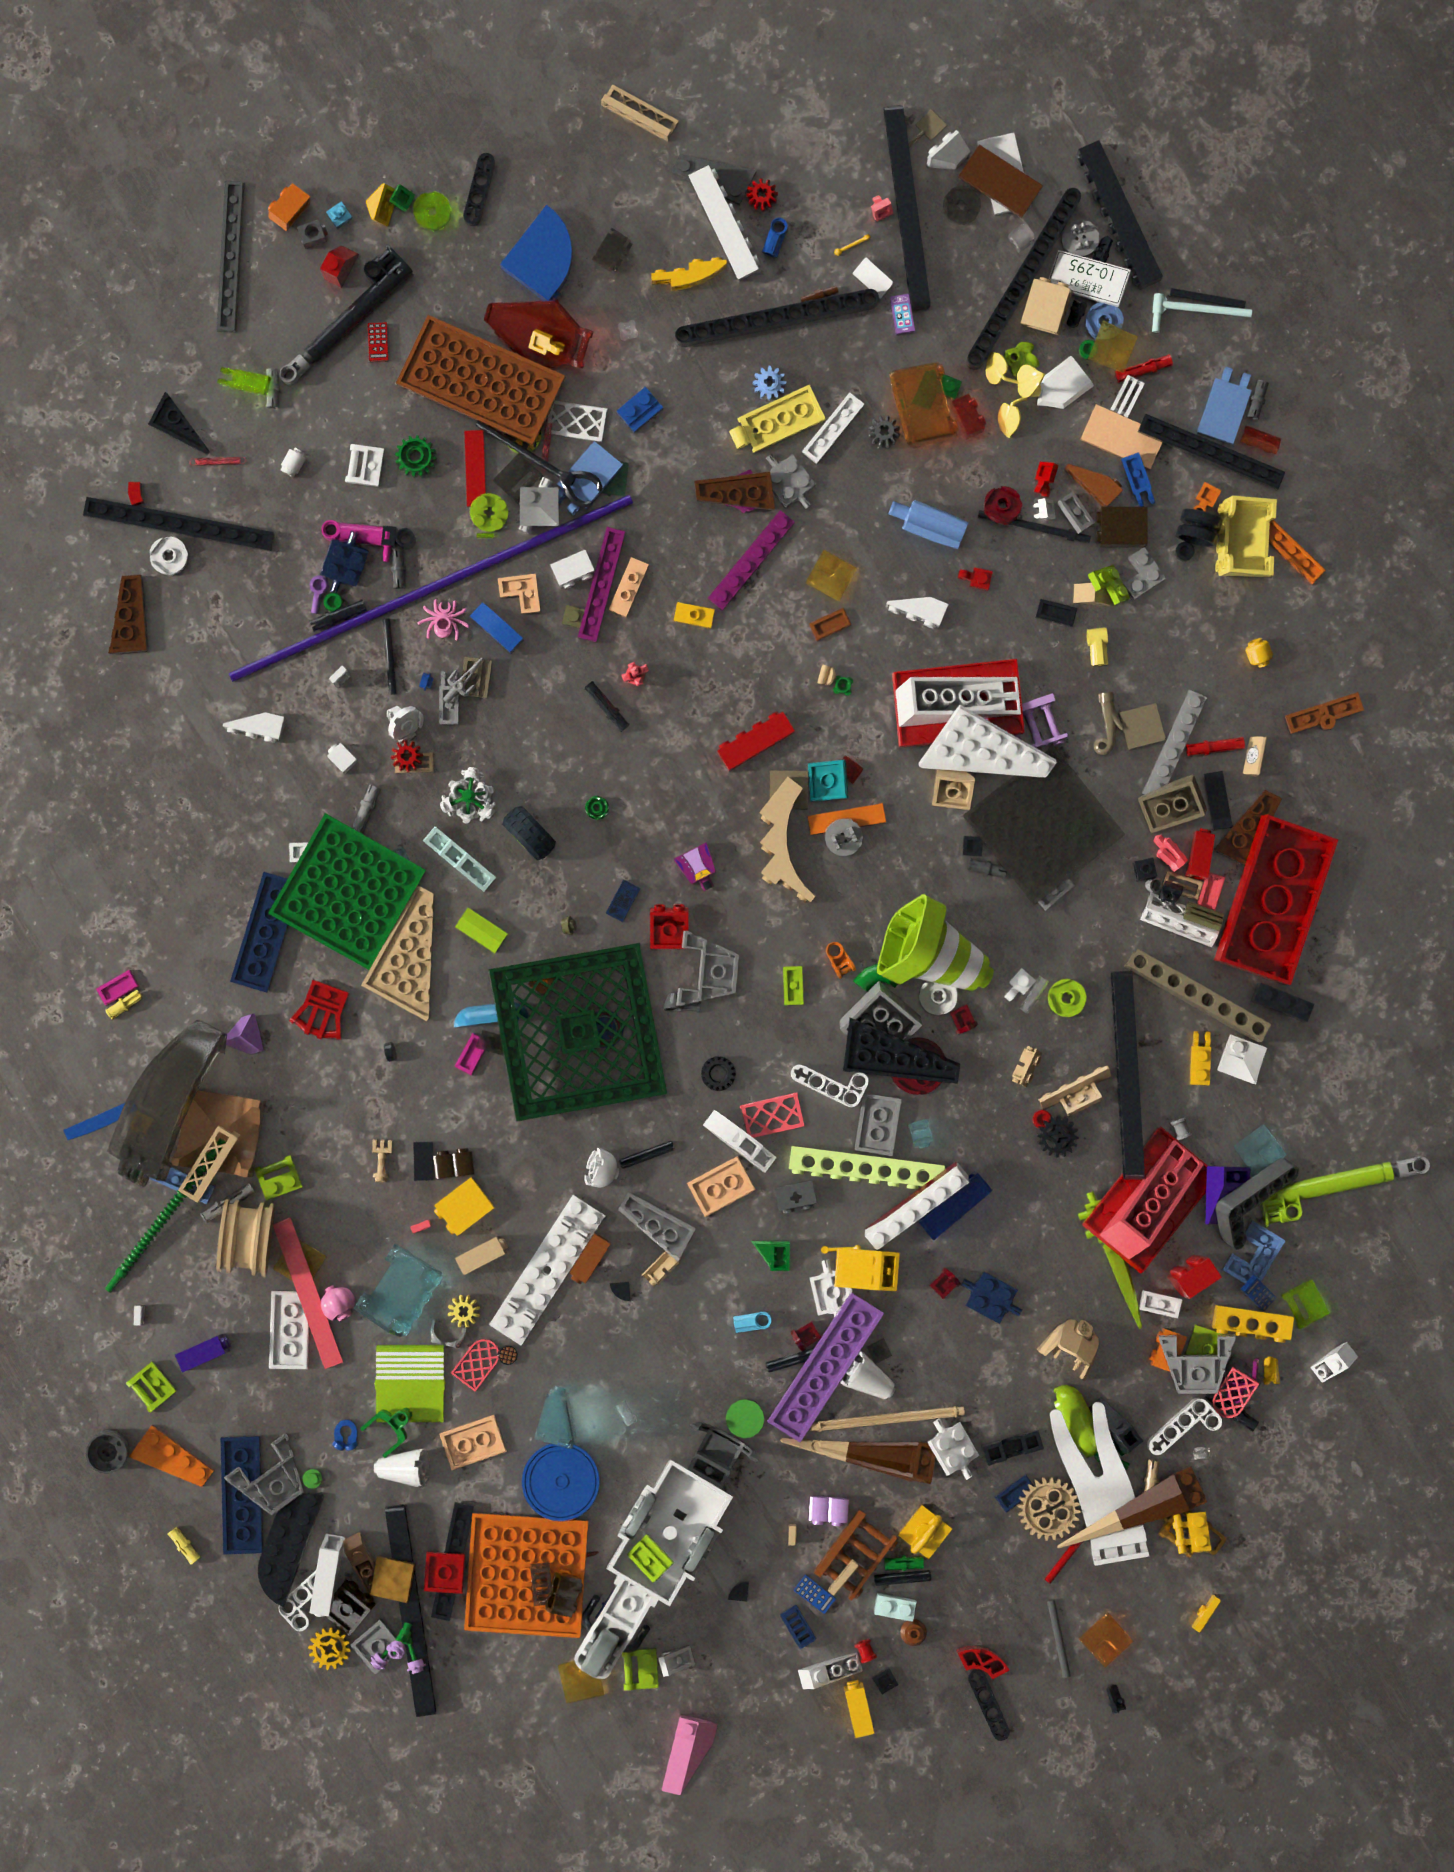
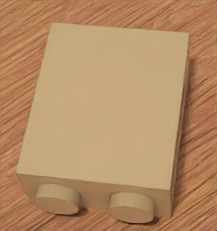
M1040 277L1039 280L1034 279L1021 324L1060 336L1073 291L1068 288V284L1058 282L1056 285L1050 283L1051 280Z
M497 1236L455 1259L463 1275L506 1254V1249L509 1247L504 1238L500 1239Z

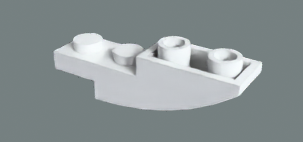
M715 1110L703 1124L705 1128L764 1173L777 1158L748 1133Z

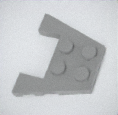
M683 931L682 948L701 950L698 990L678 988L677 1006L736 993L739 954L707 941L689 931Z
M1159 1335V1341L1178 1394H1217L1235 1342V1335H1217V1355H1177V1336Z
M283 1434L271 1443L281 1461L250 1483L240 1467H237L224 1477L226 1481L270 1515H273L303 1493L287 1434Z

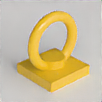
M921 1504L899 1532L898 1536L911 1545V1552L913 1554L920 1552L929 1560L951 1532L952 1528L942 1521L940 1515L933 1514Z

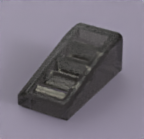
M550 1563L531 1564L534 1606L546 1605L547 1597L537 1598V1595L549 1594L551 1591ZM547 1578V1581L536 1582V1579ZM547 1586H548V1589H541V1590H537V1589H536L537 1587H547Z

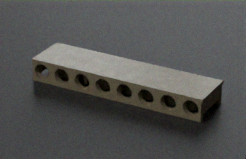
M1139 949L1136 952L1133 951L1128 962L1124 965V968L1257 1043L1263 1042V1038L1271 1026L1270 1023Z

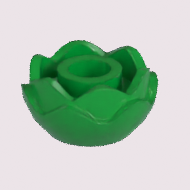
M600 796L591 797L585 804L586 814L594 820L603 819L609 812L607 800Z

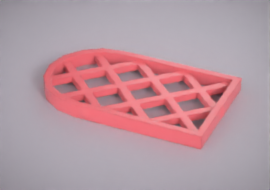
M488 1339L476 1341L469 1347V1350L451 1374L476 1392L498 1362V1357H491L490 1349H496L498 1353L497 1345ZM487 1341V1348H480V1342ZM478 1345V1349L471 1350L473 1346ZM488 1350L489 1357L482 1358L481 1351ZM478 1351L479 1358L472 1359L471 1352ZM469 1353L470 1360H464ZM497 1358L492 1366V1359ZM489 1359L490 1367H483L482 1360ZM473 1361H480L481 1368L473 1369ZM470 1362L471 1369L464 1370L463 1363ZM461 1364V1369H462V1370H461V1371H455V1370L458 1368V1366ZM490 1369L484 1376L483 1370ZM481 1370L482 1377L475 1378L474 1371ZM471 1371L472 1379L465 1380L464 1372ZM456 1373H462L463 1379L457 1376ZM475 1380H481L476 1387ZM473 1381V1387L469 1385L467 1382Z
M1232 1367L1219 1387L1220 1399L1215 1400L1217 1394L1214 1395V1410L1224 1418L1238 1416L1258 1387L1259 1382ZM1233 1372L1234 1378H1228ZM1235 1372H1237L1238 1374H1240V1375H1242V1376L1236 1377V1373H1235ZM1244 1378L1246 1385L1239 1386L1238 1379ZM1235 1380L1236 1387L1230 1388L1228 1381ZM1226 1382L1227 1388L1221 1389ZM1255 1386L1252 1392L1250 1393L1249 1387ZM1240 1388H1247L1248 1394L1241 1395ZM1237 1389L1239 1395L1232 1397L1230 1390ZM1228 1391L1229 1397L1222 1398L1221 1392ZM1243 1397H1248V1398L1246 1399L1245 1403H1243V1399H1242V1398H1243ZM1240 1398L1241 1405L1234 1406L1233 1399ZM1230 1400L1232 1406L1225 1407L1224 1401ZM1221 1402L1222 1408L1217 1409L1215 1403ZM1241 1407V1409L1236 1413L1235 1408ZM1233 1409L1234 1414L1227 1415L1226 1410Z

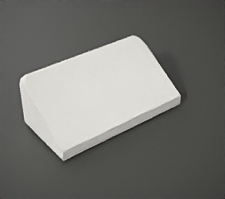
M865 258L853 272V275L868 289H874L878 292L879 299L894 284L868 258Z

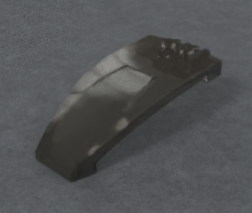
M196 1020L169 1042L146 1067L126 1100L107 1153L121 1160L117 1170L119 1175H125L126 1179L131 1180L133 1183L137 1182L140 1187L147 1185L150 1177L155 1180L166 1181L172 1165L169 1162V1158L191 1103L217 1054H225L226 1033L203 1021Z

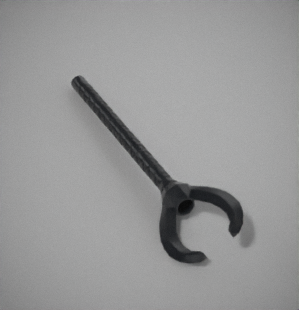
M477 421V427L557 476L562 483L566 496L576 506L590 507L593 504L591 501L585 502L580 500L573 493L571 486L576 478L590 480L597 486L599 492L603 490L602 483L596 475L586 471H561L493 427Z

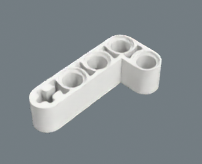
M796 1065L791 1070V1077L794 1081L847 1107L858 1105L869 1082L868 1077L864 1073H856L852 1076L848 1086H844L804 1065ZM802 1068V1073L805 1075L811 1072L812 1075L808 1079V1084L804 1082L806 1079L804 1077L797 1079L794 1070ZM814 1076L822 1079L820 1087L812 1086L811 1079ZM857 1076H862L865 1079V1084L862 1087H857L854 1083V1079ZM831 1085L839 1087L838 1095H830L828 1089ZM853 1093L856 1095L857 1100L854 1104L847 1103V1094Z
M1199 1397L1194 1398L1148 1439L1147 1448L1154 1455H1161L1198 1421L1209 1430L1215 1431L1222 1426V1419L1206 1400ZM1200 1401L1203 1402L1204 1409L1201 1412H1196L1195 1404ZM1183 1415L1190 1417V1421L1186 1425H1182L1180 1422ZM1211 1416L1217 1418V1423L1214 1426L1208 1425V1419ZM1172 1427L1175 1429V1435L1172 1438H1168L1166 1431ZM1160 1435H1162V1437L1168 1441L1167 1443L1162 1441L1159 1444L1160 1449H1152L1154 1447V1445L1152 1444L1154 1441L1159 1443L1162 1440L1159 1437Z
M316 1571L288 1595L286 1602H290L293 1605V1611L288 1612L280 1605L278 1607L280 1614L296 1631H304L311 1623L310 1615L302 1606L312 1598L314 1588L312 1579L316 1575ZM305 1589L308 1593L307 1598H300L298 1591ZM297 1617L305 1618L306 1625L299 1626L296 1621Z

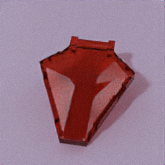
M558 300L489 303L484 317V321L495 330L494 333L514 353L517 352L520 356L547 368L564 364L584 368L585 354L589 340L593 337L594 332L580 327ZM533 330H541L552 335L553 342L563 343L565 345L563 352L555 355L549 351L544 355L528 348ZM580 336H583V337H582V340H581L580 347H579V351H578V354H577V358L575 359V358H573V357H574V355H575V353H576V350H577V347H578V343H579V340H580Z

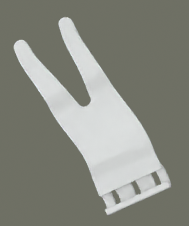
M1095 1402L1092 1406L1096 1447L1103 1469L1101 1477H1096L1091 1472L1068 1431L1061 1411L1054 1409L1050 1412L1054 1439L1078 1496L1086 1527H1089L1135 1498L1128 1475L1112 1441L1105 1407L1101 1402ZM1143 1524L1090 1539L1094 1565L1148 1557L1149 1552ZM1135 1543H1139L1141 1552H1136ZM1117 1546L1122 1547L1123 1555H1118ZM1100 1549H1104L1105 1558L1101 1559Z

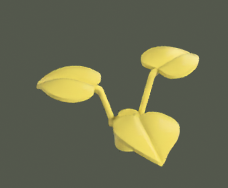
M991 352L986 363V377L988 381L992 384H999L1003 379L1018 384V393L1022 396V398L1011 402L1010 405L1003 403L998 412V423L1001 431L1008 438H1012L1021 422V414L1019 409L1015 407V404L1027 401L1028 397H1038L1041 393L1040 384L1045 374L1031 365H1023L1018 371L1017 380L1005 376L1008 371L1006 359L997 352Z

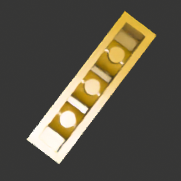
M1215 1305L1212 1328L1217 1329L1216 1333L1228 1334V1331L1236 1332V1336L1247 1337V1334H1254L1256 1339L1266 1340V1337H1274L1275 1342L1285 1343L1286 1339L1291 1340L1294 1317ZM1232 1316L1238 1318V1324L1234 1327L1229 1325V1319ZM1251 1319L1257 1321V1327L1253 1330L1248 1327V1322ZM1270 1322H1275L1276 1330L1270 1333L1267 1330V1325Z

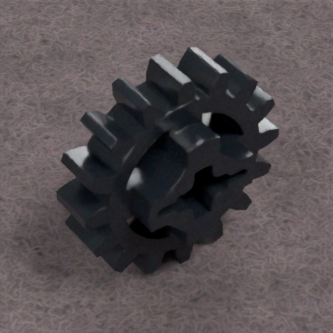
M1057 1115L1056 1120H1054L1050 1116V1122L1043 1120L1045 1126L1038 1127L1041 1133L1036 1134V1136L1040 1137L1041 1140L1037 1143L1044 1145L1041 1148L1042 1151L1048 1149L1047 1155L1051 1156L1054 1153V1156L1058 1158L1059 1153H1061L1065 1157L1066 1151L1073 1152L1071 1146L1077 1147L1074 1140L1079 1139V1137L1074 1133L1078 1129H1072L1074 1122L1067 1123L1068 1118L1066 1117L1061 1120V1116ZM1053 1125V1129H1051L1049 1132H1047V1130L1049 1129V1127H1051V1126ZM1062 1125L1068 1128L1069 1133L1064 1132ZM1059 1133L1065 1137L1058 1138L1057 1141V1139L1051 1136L1057 1135ZM1046 1140H1050L1052 1142L1053 1148H1051L1047 1144ZM1066 1141H1069V1142L1067 1143V1145L1062 1148V1145H1063Z

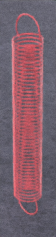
M548 423V425H549V433H550V441H551V428H552V424H553V423ZM545 427V429H544V445H545V449H546V459H547V462H548V453H549V449H550V442H549L548 439H547V433H546V427Z
M238 457L222 458L219 462L211 458H196L195 463L199 465L241 464V460L235 459Z

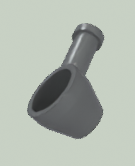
M670 993L666 998L664 1010L670 1012L684 1010L700 1013L701 1005L700 1003H690L677 1006V994Z

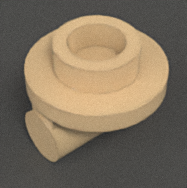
M822 664L817 683L829 686L835 681L836 672L833 667Z

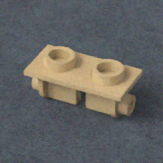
M1027 1046L1019 1060L1025 1065L1022 1067L1017 1064L1012 1075V1081L1027 1088L1034 1078L1033 1072L1036 1066H1039L1041 1063L1042 1052Z
M665 1251L642 1276L655 1287L667 1276L665 1274L666 1271L671 1272L680 1263Z

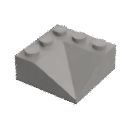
M880 981L839 1020L840 1028L845 1034L848 1032L850 1017L905 1041L922 1026L921 1016Z

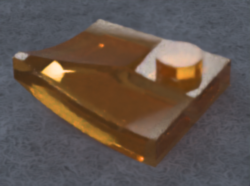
M1108 1612L1078 1638L1104 1668L1133 1642Z

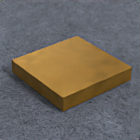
M377 1556L370 1595L408 1603L416 1564Z

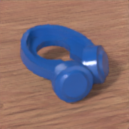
M342 1420L337 1424L334 1430L335 1440L332 1443L337 1450L343 1451L345 1449L350 1451L356 1448L358 1445L356 1441L358 1436L356 1425L350 1420ZM343 1426H349L352 1431L351 1435L348 1436L346 1444L343 1442V1436L340 1432Z

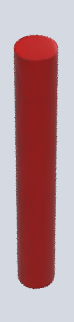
M1083 1542L1070 1545L1046 1576L1045 1580L1048 1583H1052Z

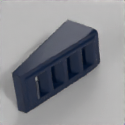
M797 1605L780 1614L799 1649L816 1640V1636ZM796 1612L797 1616L788 1621L787 1617ZM800 1619L801 1623L792 1628L791 1624ZM803 1626L806 1628L796 1635L795 1631ZM807 1633L810 1635L809 1637L800 1642L799 1638L806 1635Z

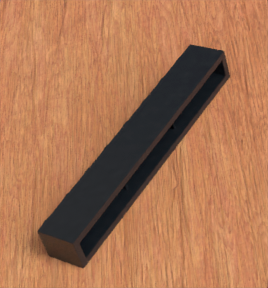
M1100 140L1078 149L1076 161L1085 171L1084 178L1087 184L1090 183L1093 188L1092 195L1095 201L1098 200L1101 205L1099 208L1101 215L1108 220L1109 232L1111 235H1115L1117 240L1115 242L1116 247L1125 257L1123 261L1126 268L1130 269L1133 274L1131 278L1134 285L1142 290L1160 282L1163 275Z

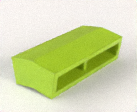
M470 908L466 909L455 926L493 953L498 951L508 936V933Z

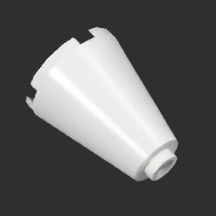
M862 1351L859 1352V1355L856 1356L848 1368L844 1380L841 1379L840 1384L845 1387L882 1399L891 1398L896 1389L894 1388L895 1383Z
M416 1449L379 1458L374 1464V1473L379 1478L418 1488H424L427 1485L429 1476L425 1475L426 1470L430 1469L428 1452L424 1451V1449Z

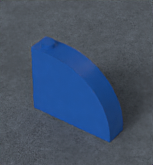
M546 205L500 264L503 271L548 305L552 301L555 303L560 297V291L571 271L573 257L568 230L558 214Z

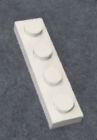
M849 392L803 449L802 453L818 464L864 407V403Z

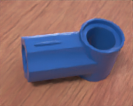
M775 218L771 222L762 253L771 257H778L788 231L785 219ZM782 224L785 228L782 232H777L774 230V226Z

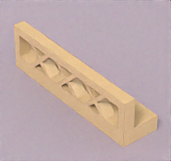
M612 85L607 95L604 94L601 99L603 107L667 142L679 123L677 119L615 85ZM613 92L619 93L623 101L619 102L612 98ZM635 102L638 104L639 110L636 111L626 104ZM651 111L655 114L656 119L652 120L643 115V113ZM668 120L673 124L671 128L668 129L667 127L661 125L659 122Z
M218 1125L178 1191L198 1203L240 1137V1134L235 1131L231 1133ZM219 1131L229 1137L225 1144H217L216 1136ZM216 1149L217 1158L208 1161L206 1152ZM206 1165V1176L197 1177L196 1168ZM188 1182H196L197 1190L194 1194L184 1189Z

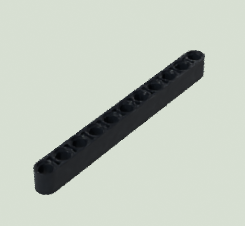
M903 105L883 107L911 309L931 307Z
M1069 188L1065 191L970 350L966 360L967 366L970 369L978 370L982 367L1076 210L1081 199V193L1077 188ZM1074 195L1077 200L1070 202L1067 196ZM1064 211L1067 217L1060 218L1057 213ZM1049 227H1054V228H1056V229H1057V233H1056V234H1050V233L1048 232V228H1049ZM1045 243L1048 249L1041 250L1038 244ZM1035 259L1038 265L1033 267L1028 261ZM1025 275L1029 281L1023 283L1019 280V276ZM1015 291L1019 294V297L1013 299L1009 293ZM1005 307L1009 310V314L1003 315L999 309ZM995 323L999 325L1000 329L992 331L990 325ZM988 340L990 346L983 347L981 346L980 341ZM978 356L980 362L975 364L971 362L970 358Z
M865 289L685 325L676 330L675 340L679 346L688 347L872 310L878 304L879 295L874 289ZM871 295L875 298V301L868 303L865 297ZM849 299H853L856 301L857 304L853 307H850L847 305L846 301ZM835 303L838 308L832 311L828 308V305ZM811 307H817L819 309V312L817 314H811L809 312V309ZM797 310L801 315L798 318H793L790 313ZM779 314L782 316V320L775 322L772 320V316ZM755 318H761L763 320V324L755 325L753 323V320ZM736 322H743L745 327L737 329L734 325ZM723 325L726 327V331L719 333L716 331V327ZM700 329H705L708 333L706 336L701 337L697 332ZM687 333L689 338L687 340H680L679 335Z
M1112 971L1111 991L1123 1179L1141 1180L1145 1177L1133 975L1132 971Z
M405 1504L385 1507V1515L392 1559L414 1563ZM414 1570L409 1602L399 1601L402 1628L404 1623L412 1624L410 1638H412L416 1659H423V1663L426 1664L423 1667L424 1671L412 1674V1671H409L416 1717L435 1715L436 1703L417 1578ZM405 1644L407 1661L409 1663L412 1662L409 1647Z

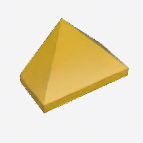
M382 183L366 200L371 219L388 227L394 205L389 200L395 188Z

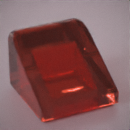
M844 756L842 760H846L847 780L853 784L862 773L863 768L857 762Z

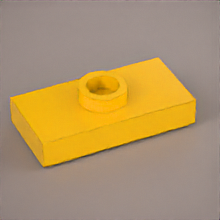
M677 602L674 622L711 629L715 609Z
M1212 1594L1207 1604L1199 1608L1197 1612L1199 1616L1192 1625V1628L1199 1633L1221 1603L1218 1597Z

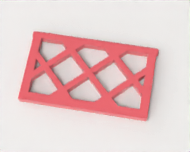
M798 1093L740 1105L746 1131L753 1138L804 1126ZM794 1097L795 1105L792 1109L782 1104L784 1099ZM776 1102L778 1105L774 1112L770 1113L763 1108L764 1104ZM755 1106L758 1110L754 1117L751 1118L747 1115L745 1108ZM780 1106L790 1111L785 1121L775 1116ZM761 1110L771 1116L765 1126L755 1120ZM792 1114H795L799 1117L800 1123L789 1125L787 1121ZM773 1118L782 1123L780 1128L773 1130L767 1128ZM753 1122L763 1128L760 1133L751 1134L750 1127Z

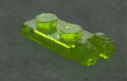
M221 367L220 372L225 375H232L233 377L231 381L219 378L217 380L218 384L239 391L267 396L271 377Z

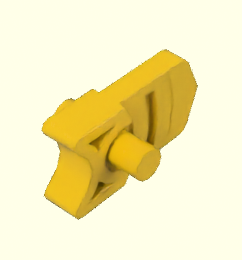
M1269 1356L1264 1359V1385H1269L1271 1382L1280 1384L1278 1359Z

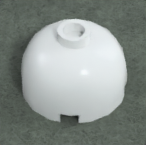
M600 1148L592 1152L586 1165L589 1173L585 1175V1183L592 1187H606L614 1179H617L619 1175L616 1158L610 1152Z

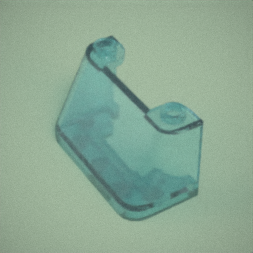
M555 1386L554 1389L550 1388V1391L547 1392L534 1439L573 1449L577 1434L569 1393L566 1392V1388Z

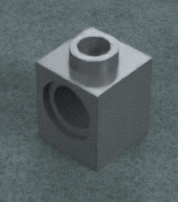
M319 219L297 227L305 249L327 242L325 236L328 235L325 224L321 225ZM312 230L319 231L316 237H310L309 233Z

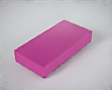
M128 970L96 990L105 1006L140 986L131 970Z
M472 1033L454 1067L472 1076L490 1042Z

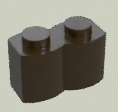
M468 1148L456 1149L457 1153L449 1154V1150L437 1152V1156H433L436 1179L474 1175L472 1151L468 1152Z
M556 1572L552 1579L551 1591L547 1597L545 1610L552 1614L572 1617L577 1609L576 1598L582 1591V1580L577 1576Z

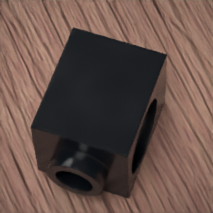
M1154 858L1138 860L1132 863L1136 882L1157 877Z

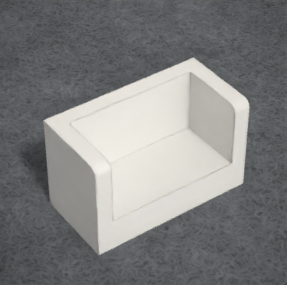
M1142 1290L1138 1306L1143 1311L1178 1318L1182 1299Z

